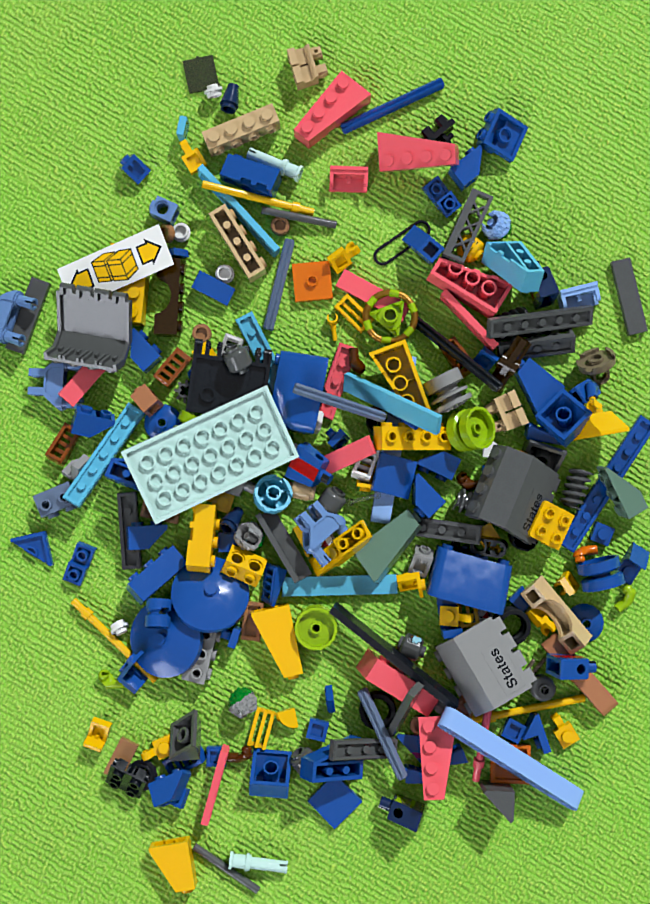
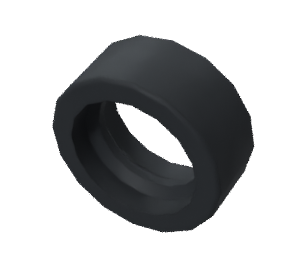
M507 606L504 609L503 615L495 614L493 619L500 616L502 621H504L509 615H517L520 618V629L512 636L516 645H518L529 636L531 622L523 611L517 607Z
M383 691L369 692L373 700L381 699L388 705L389 712L383 720L387 728L396 714L394 701L390 695ZM360 702V718L365 726L373 729L366 711Z

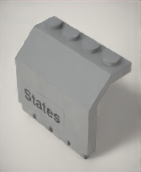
M490 616L454 638L434 646L436 649L433 652L439 663L443 661L446 666L443 669L449 680L453 678L456 683L454 686L456 693L459 697L463 695L466 701L463 704L469 715L473 713L475 717L492 711L532 688L531 683L537 680L530 667L522 670L521 667L525 666L527 661L519 649L514 652L511 651V649L517 646L509 632L501 634V631L505 630L506 626L500 616L494 619Z

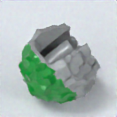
M255 522L240 524L234 535L235 543L240 549L250 552L260 549L265 539L263 530Z
M238 687L237 690L230 694L228 711L242 719L247 714L257 710V697L251 689L246 687L240 689Z

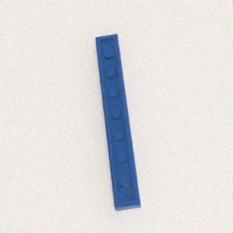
M642 415L637 417L630 431H628L605 466L621 478L624 477L650 437V421ZM599 477L583 500L584 504L579 506L582 510L575 512V517L561 546L572 553L575 552L609 500L606 494V486Z

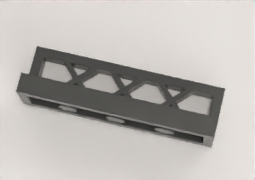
M472 188L441 258L451 259L462 265L464 264L493 200V196ZM477 197L487 200L486 205L478 208L476 205ZM476 213L479 221L470 224L468 220L469 215ZM469 229L472 237L463 241L461 233ZM462 246L464 251L462 258L452 254L454 248Z
M572 328L519 335L520 337H528L526 340L532 344L522 359L575 353L576 336ZM517 335L507 336L504 339H495L499 343L498 361L504 352L508 351Z
M267 513L257 514V520L294 583L296 584L310 576L312 572L279 516Z

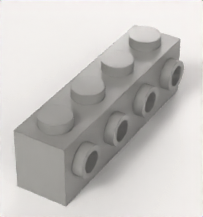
M222 631L203 633L204 640L201 654L194 666L182 674V680L202 685L205 684L206 680H210L213 671L210 668L211 661L216 659L217 650L214 648L216 642H220Z

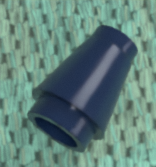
M229 83L220 101L221 110L227 114H234L238 109L239 86L237 84Z
M234 507L220 520V530L228 535L236 532L244 514L243 510L240 507Z

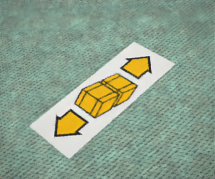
M158 224L57 270L63 283L93 287L94 290L95 288L111 290L113 292L172 266L174 262Z

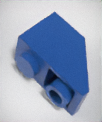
M481 145L476 148H470L464 154L465 157L459 160V165L450 166L448 175L461 191L475 182L479 176L482 156Z
M415 225L402 239L405 244L429 265L445 249L435 239Z
M133 328L130 358L147 374L163 359L160 355L162 351L155 344L152 346L147 341L149 337L142 330L138 332Z
M76 405L71 423V433L91 438L115 424V416L108 410L99 411L87 405Z
M443 451L416 462L419 466L418 470L426 474L430 471L436 474L435 478L446 482V480L450 481L453 479L462 459Z
M151 521V525L143 526V522H131V526H126L127 550L149 549L168 529V526L162 525V522L155 524L154 521Z
M180 767L173 769L170 775L166 776L164 774L155 777V781L148 784L153 806L165 807L179 801L191 776V770H183Z

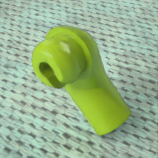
M627 585L622 589L625 597L614 605L619 613L629 607L634 601L636 590L631 585Z
M103 669L99 672L98 679L106 688H125L108 670Z

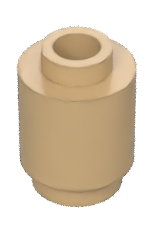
M296 481L290 482L293 492L292 498L304 501L314 500L317 486L309 487Z

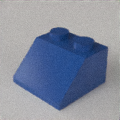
M562 388L535 417L537 424L566 448L580 434L591 417L592 412Z
M418 473L414 475L412 483V504L415 506L413 510L419 517L430 518L446 501Z
M254 748L249 796L288 799L292 752Z

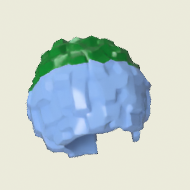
M494 210L488 214L492 217L487 221L489 227L482 223L481 229L489 240L500 241L511 233L512 225L510 217L506 213Z

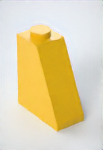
M190 835L152 842L149 847V853L174 891L182 892L183 894L192 892L197 885V875Z

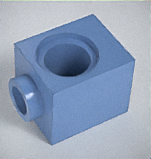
M158 195L156 200H152L149 206V213L152 218L174 226L181 211L179 205ZM161 208H168V211L165 214L159 213Z

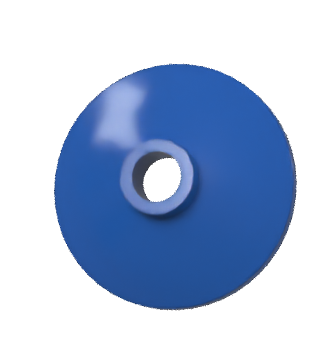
M164 404L151 417L146 415L144 427L147 434L152 438L173 428L174 425L182 424L178 420L180 413L174 407ZM161 419L165 420L164 426L159 425Z
M578 604L570 609L582 624L586 620L589 621L588 627H585L592 635L589 642L595 640L601 634L604 626L600 611L590 604Z

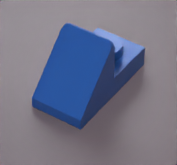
M632 542L620 561L621 566L615 571L623 572L625 583L631 585L641 569L646 570L650 553Z
M537 712L530 713L525 723L527 728L522 736V740L535 737L533 740L537 749H540L544 754L552 752L539 714Z

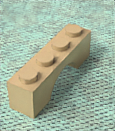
M542 575L525 587L520 595L532 609L544 611L553 620L558 631V640L570 655L587 645L592 635Z

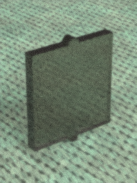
M213 55L196 56L194 59L182 61L189 94L204 92L207 90L206 86L211 84H218L219 86Z

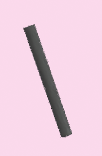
M262 206L261 214L336 229L337 221Z
M196 843L192 849L194 852L255 894L258 893L260 886L234 868L229 870L228 864Z

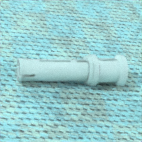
M250 147L247 152V159L278 168L281 171V176L286 175L293 178L295 182H299L303 174L304 166L294 165L288 159L280 160L253 147Z
M230 851L228 869H244L245 872L254 869L287 874L288 861L252 857L250 853L243 855Z

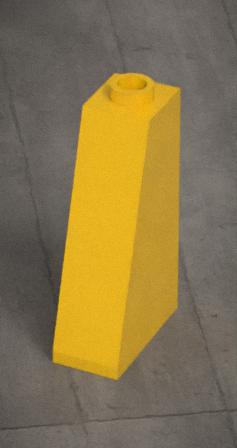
M283 603L274 607L270 606L250 611L251 617L283 677H288L289 680L298 678L300 674H303L289 604Z

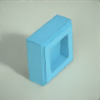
M186 116L179 117L176 131L179 141L187 139L190 123Z

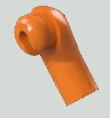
M597 545L578 548L573 553L575 562H585L584 556L598 554Z

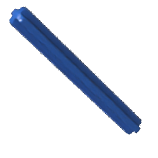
M438 78L341 123V130L344 134H347L443 89L445 86L442 78Z

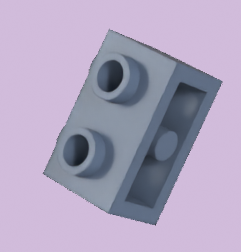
M73 481L65 482L33 496L41 518L48 517V519L59 516L60 511L66 510V512L77 508L62 498Z

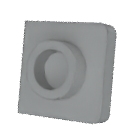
M83 454L79 459L72 460L62 470V475L74 481L90 457Z
M415 545L408 573L419 572L420 577L426 578L433 561L434 550L425 545Z

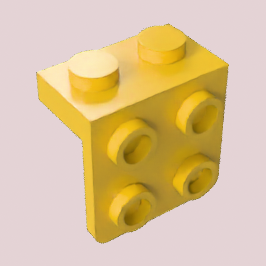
M543 501L528 531V535L548 547L559 550L575 515L548 501Z

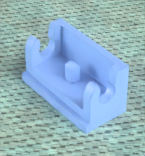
M597 281L560 290L557 296L559 309L585 305L595 306L601 300Z

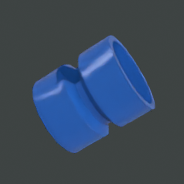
M164 598L146 599L148 615L145 616L144 627L150 629H170L171 617L168 613L171 612L172 600Z

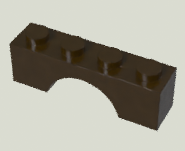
M172 258L174 265L157 272V278L166 283L171 291V299L168 306L154 316V334L157 337H179L180 332H183V321H180L181 313H184V302H181V296L185 294V283H182V276L186 275V265L183 264L181 258Z

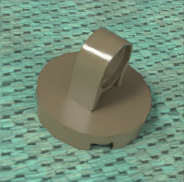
M599 347L589 349L580 354L579 361L576 360L579 372L590 375L591 379L598 385L605 384L609 380V369L616 364L615 352L608 347H605L606 350H599ZM604 373L602 378L596 379L597 374Z

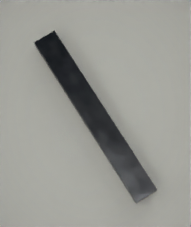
M336 601L329 611L331 615L411 679L423 684V688L445 706L454 709L458 708L459 699Z

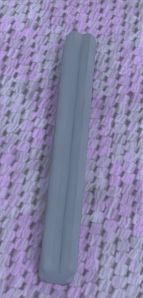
M289 238L284 240L263 326L265 330L269 331L274 330L295 244L294 240Z
M295 383L293 387L294 394L378 422H384L387 416L386 412L299 383Z
M362 688L357 692L397 780H403L407 777L404 765L368 688Z

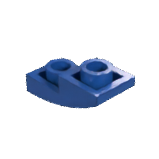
M436 176L422 187L428 198L446 218L462 206L452 191H448L439 176Z
M200 270L191 288L226 306L235 291V288Z
M81 541L77 542L73 556L68 562L63 580L81 586L97 548Z

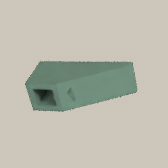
M599 465L596 467L599 472L598 477L605 484L606 494L615 505L614 510L618 516L631 519L648 508L640 490L609 468Z

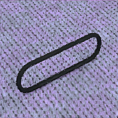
M424 220L416 221L375 250V262L379 265H387L409 250L410 247L408 246L384 263L377 260V252L419 223H424L428 227L427 234L429 235L431 231L430 225Z

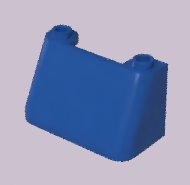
M283 350L279 354L276 353L274 365H277V374L272 397L288 431L308 435L314 434L321 402L294 394L293 387L295 383H299L323 391L329 358Z
M443 543L442 546L437 545L426 583L427 594L443 600L503 615L513 567L509 564L510 561L499 558L498 561H490L457 552L453 549V545Z

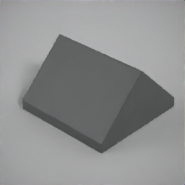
M533 440L524 441L522 451L536 457L556 473L567 455L566 450Z
M194 709L171 723L169 760H200L201 721L198 710Z
M480 780L478 784L483 793L506 819L512 823L514 821L515 791L511 785L491 783L490 780Z

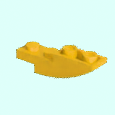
M360 520L333 540L332 544L323 549L328 557L331 558L327 565L321 567L314 556L309 559L317 577L324 575L334 567L342 565L370 541L372 535L364 520Z

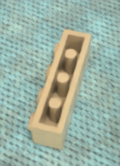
M271 103L202 132L208 151L211 157L221 155L232 148H238L249 141H255L266 134L276 132L281 129L280 120Z
M223 204L208 213L211 221L249 282L252 283L267 274L265 269L267 267L266 262L262 256L259 258L255 253L257 251L256 246L252 240L248 241L245 237L247 232L242 224L238 225L235 221L237 216L232 208L228 209Z

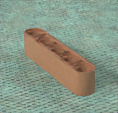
M556 632L541 644L547 653L569 654L559 642ZM589 673L588 679L571 680L604 717L619 704L593 673Z

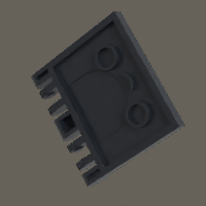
M195 338L186 404L187 412L204 414L265 385L268 386L272 350L264 349L262 363H260L261 348H257L255 350V362H252L248 367V372L239 375L238 373H231L224 358L221 357L223 342H218L217 356H210L211 341L206 340L205 354L203 355L201 354L203 339ZM227 343L226 349L236 344ZM245 346L250 353L249 346Z

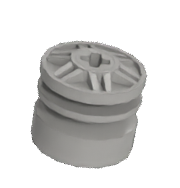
M458 367L422 385L427 397L437 396L431 405L441 404V407L434 410L438 414L449 412L463 405L472 397L471 392L463 396L461 394L462 391L468 388L467 385L457 386V383L463 379Z

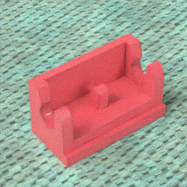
M330 165L329 192L367 193L368 167Z

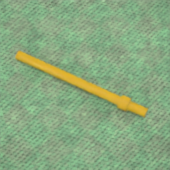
M205 180L202 182L201 188L287 209L294 213L310 216L314 214V208L302 206L295 201L291 203Z
M77 598L71 602L81 613L80 616L85 621L88 620L127 659L133 654L127 646L115 635H112L110 630L93 615L94 612L89 607L86 608ZM137 662L135 663V666L152 683L159 678L149 674Z
M584 694L496 712L492 710L490 723L496 722L497 719L585 702L586 699ZM483 714L477 717L471 716V719L476 723H482Z

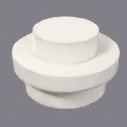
M218 84L206 86L207 90L204 91V94L207 95L208 99L222 96V86H218Z
M185 223L174 225V239L178 242L187 241L191 235L189 226Z
M221 265L216 269V279L226 284L234 279L235 274L231 266Z
M124 619L118 620L110 626V632L112 635L120 636L127 632L129 624Z

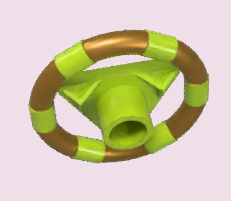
M394 289L382 290L371 296L363 310V325L367 333L375 341L391 345L408 339L412 335L418 323V310L415 302L404 292ZM389 296L402 299L370 312L376 302L383 297ZM405 302L411 313V322L403 334L399 335ZM369 316L396 337H386L376 333Z

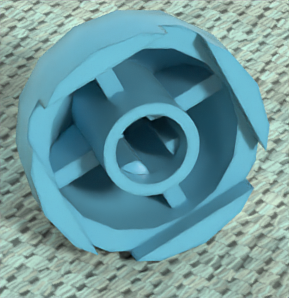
M271 474L259 479L254 487L253 499L255 505L262 512L278 514L288 507L293 492L291 485L286 479Z

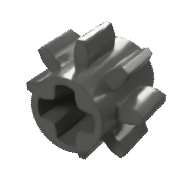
M186 379L185 384L178 382L179 388L174 389L179 394L176 399L184 398L183 402L187 404V395L184 394L183 389H189L188 379Z

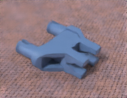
M18 290L9 291L0 296L1 344L11 343L19 347L25 344L19 341V339L26 341L25 335L12 331L20 308L36 310L37 307L32 305H38L36 298L24 296L23 292Z
M52 362L45 368H29L28 376L44 378L43 387H28L27 394L31 396H44L59 411H64L67 408L76 409V405L82 406V404H75L72 407L58 395V392L67 383V372L69 370L78 371L82 366L74 367L67 363ZM82 397L77 403H84V397Z
M317 500L306 508L307 512H302L293 520L302 531L305 552L309 555L312 554L321 567H324L331 561V558L321 548V543L332 533L337 532L338 535H341L348 528L345 525L346 520L344 517L327 512Z

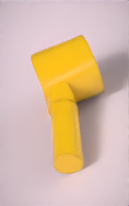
M336 313L334 321L329 320V314L327 315V323L331 327L333 341H337L336 324L338 323V315Z

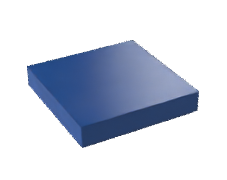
M380 452L371 490L409 499L417 462Z
M344 781L324 782L307 800L334 829L362 803V799Z

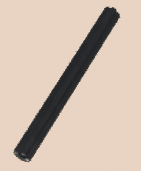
M418 316L417 330L492 390L498 392L502 388L503 383Z

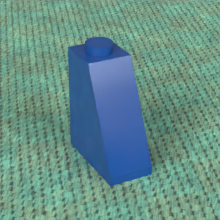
M529 357L525 361L523 359L520 361L521 364L514 376L535 416L565 386Z

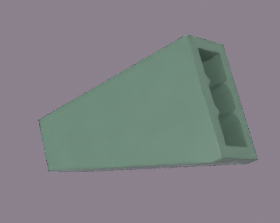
M409 509L404 511L373 534L370 541L355 554L373 582L379 583L382 581L421 530L422 526L419 522L422 520L415 511L413 513Z

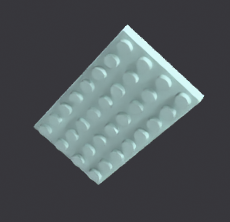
M267 385L121 451L155 524L299 457Z

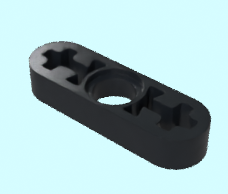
M481 536V541L485 545L484 550H478L475 544H464L461 547L460 543L451 542L454 546L453 549L458 552L496 558L503 557L509 549L508 543L504 539ZM497 544H500V547L503 548L500 553L497 548H491L488 551L489 546L495 547Z

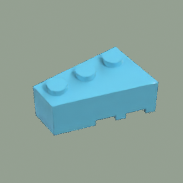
M522 241L486 242L481 260L484 265L520 292L530 293L539 291L545 271Z

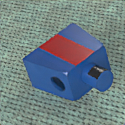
M308 442L298 444L296 450L299 457L291 460L284 476L309 487L319 485L320 482L329 485L333 479V475L326 471L329 460Z
M546 653V673L560 680L588 679L589 673H595L597 670L596 662L589 661L588 658L583 656Z

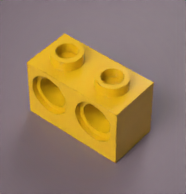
M232 544L221 573L256 587L262 577L268 559L252 552L241 550L240 547Z

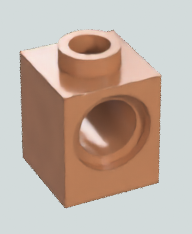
M145 383L137 387L130 396L149 417L164 406L161 400Z

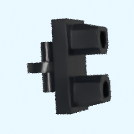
M441 114L434 121L438 130L434 132L427 126L421 131L420 135L423 139L451 143L450 140L454 135L449 132L453 130V125L456 122L452 118L448 120Z

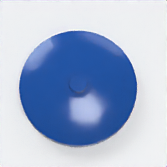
M216 557L215 567H211V573L187 571L185 565L173 580L171 587L173 610L182 623L195 631L203 633L224 631L235 625L247 609L249 586L240 580L221 573L226 559Z
M144 606L135 617L130 632L132 653L137 655L140 650L144 651L137 663L149 674L160 678L175 677L187 672L194 666L201 654L204 640L203 632L195 631L182 623L175 614L173 607L171 612L168 613L171 617L170 629L145 628V616L148 615V612L146 611V606Z

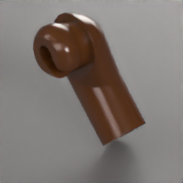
M349 348V366L355 373L362 374L365 371V364L359 359L358 348Z
M464 471L459 472L456 477L458 484L466 490H475L479 481L472 480Z
M243 746L242 752H229L227 762L241 763L252 758V747Z

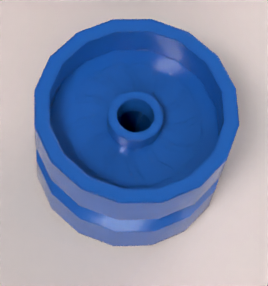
M619 555L597 557L576 564L578 575L588 576L580 582L583 592L607 590L626 582L623 572L613 571L621 566Z

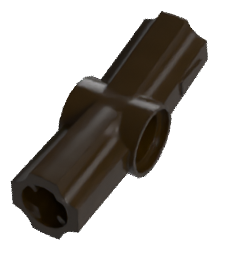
M519 335L514 339L508 351L504 352L492 373L494 377L503 383L501 389H503L510 376L512 377L521 364L520 361L532 345Z

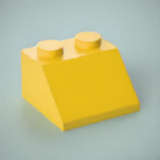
M596 409V413L592 412L586 425L573 441L630 430L612 411L603 412V409Z

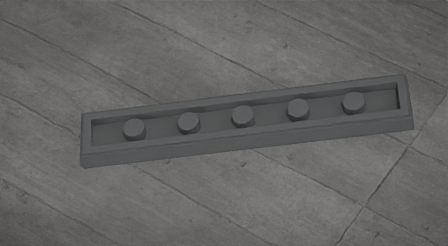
M585 305L487 318L486 337L492 339L592 325L594 306Z

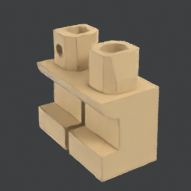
M309 44L300 49H287V58L297 91L319 84V79L328 76L325 63L315 66L314 61L323 59L320 46L310 48Z
M515 389L491 400V403L483 407L491 415L496 413L499 419L495 421V433L506 432L529 423L522 407L505 414V412L521 406Z

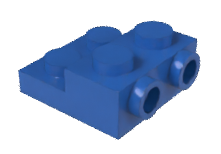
M500 108L489 111L484 117V122H486L484 128H481L476 135V139H478L476 145H481L482 149L490 154L495 153L506 161L513 162L528 127Z

